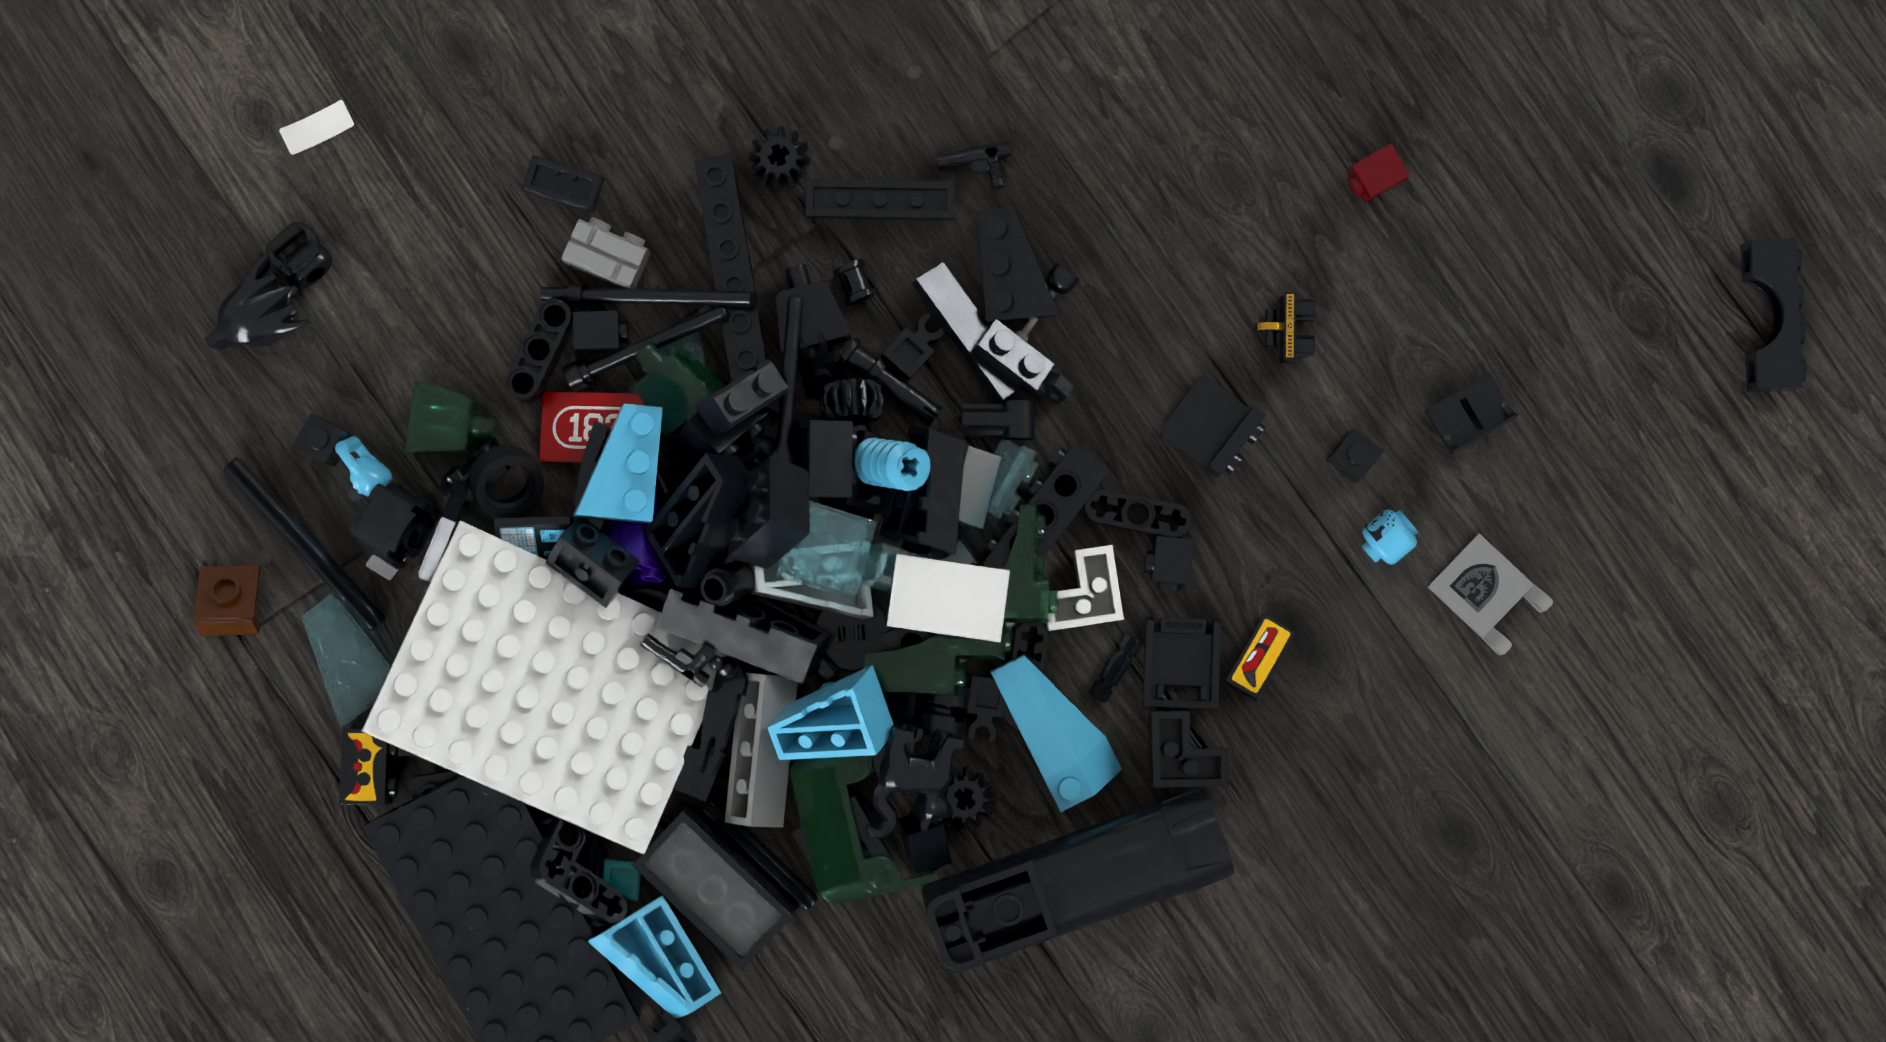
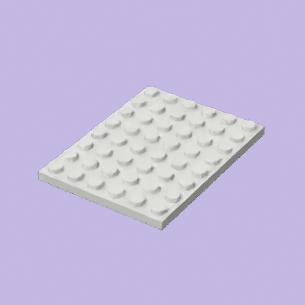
M459 521L362 728V732L640 854H645L683 767V756L687 746H692L703 721L708 690H712L716 670L710 668L709 662L702 670L708 673L710 678L701 688L663 662L659 657L641 647L640 643L645 635L649 633L675 652L684 648L693 655L703 645L656 628L661 612L619 593L607 608L603 607L545 563L547 560L463 521ZM714 650L715 655H718L721 658L728 656L724 653Z

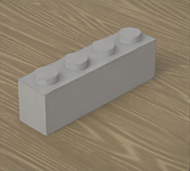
M746 672L749 684L746 696H741L734 725L725 822L750 827L783 828L790 760H779L767 727L789 703L796 701L798 682L789 681L780 675Z

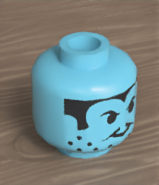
M1384 510L1368 523L1362 531L1366 539L1362 547L1375 563L1382 559L1387 564L1393 565L1414 549L1417 544L1415 535L1418 533V530L1401 510L1396 513L1392 510Z

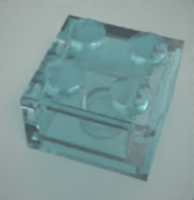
M809 501L810 534L781 558L776 577L846 598L856 596L859 591L877 521Z

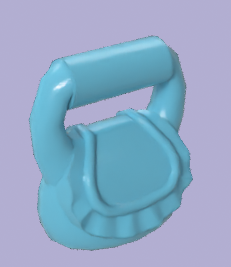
M351 436L336 444L335 451L349 468L351 474L350 481L353 484V488L357 489L359 494L369 497L370 492L377 484L381 483L387 486L393 480L390 470L370 454L358 437ZM355 451L360 458L355 459L350 453Z

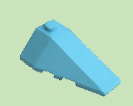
M1024 654L990 671L1060 812L1097 794L1122 770L1106 736Z

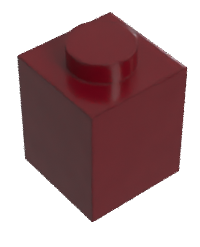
M1391 143L1353 164L1347 171L1350 176L1347 178V183L1352 193L1357 198L1361 196L1364 203H1367L1403 183L1410 175Z

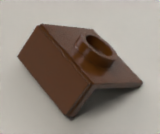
M260 565L200 567L193 620L201 636L259 634L261 626L255 616Z

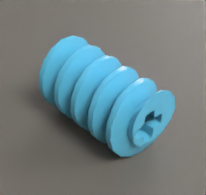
M875 437L867 438L858 445L853 458L856 474L864 483L904 491L916 490L921 487L928 479L931 469L930 458L926 450L917 447L915 444L898 440L878 439Z

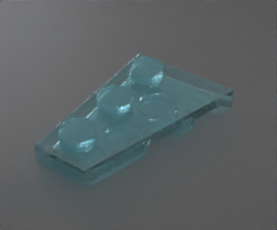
M329 594L302 615L301 618L339 727L343 728L375 703L391 667L335 594Z

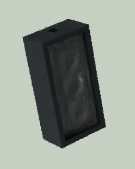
M692 804L684 809L647 848L645 854H642L632 864L636 870L741 970L799 909L781 889Z

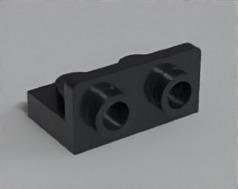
M578 517L559 537L545 563L603 607L607 608L615 599L626 578L639 564V559L583 517Z

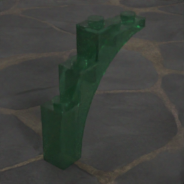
M1036 505L1020 506L1017 535L1009 559L1003 569L1009 570L1010 574L1001 642L938 634L923 643L898 650L864 653V669L873 665L883 695L959 697V687L964 688L966 681L965 665H960V659L1005 660V651H1011L1012 628H1006V622L1051 623L1052 614H1058L1059 593L1058 591H1052V584L1049 581L1038 580V576H1044L1045 570L1044 553H1038L1039 538H1045L1046 517L1045 515H1040Z

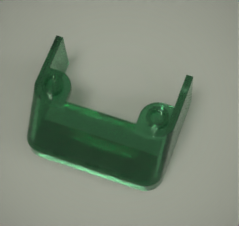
M870 755L796 759L790 767V781L816 890L828 902L840 903L883 895L939 880L938 874L935 872H923L900 878L896 865L890 859L883 856L864 859L846 785L859 782L867 777L872 766Z

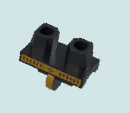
M1284 292V296L1280 297V322H1277V309H1266L1265 322L1255 324V332L1265 333L1266 347H1276V333H1280L1279 363L1291 364L1295 359L1311 357L1315 354V336L1296 335V322H1313L1315 320V301L1296 298V292Z

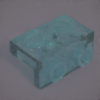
M1007 439L1001 440L994 455L1000 456L1001 460L987 510L988 515L997 520L1001 519L1003 513L1011 516L1021 496L1015 494L1022 480L1029 483L1039 465L1033 461L1037 452L1025 445L1021 448Z

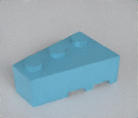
M625 403L622 405L573 517L651 523L653 521L663 407Z
M871 665L789 703L767 728L779 760L877 755L889 740L890 729L894 724L874 667Z
M663 895L587 941L675 1019L694 1012L721 994V991Z

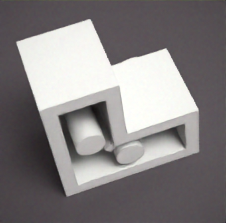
M1113 545L1075 550L1073 557L1078 588L1042 594L1047 631L1124 620Z

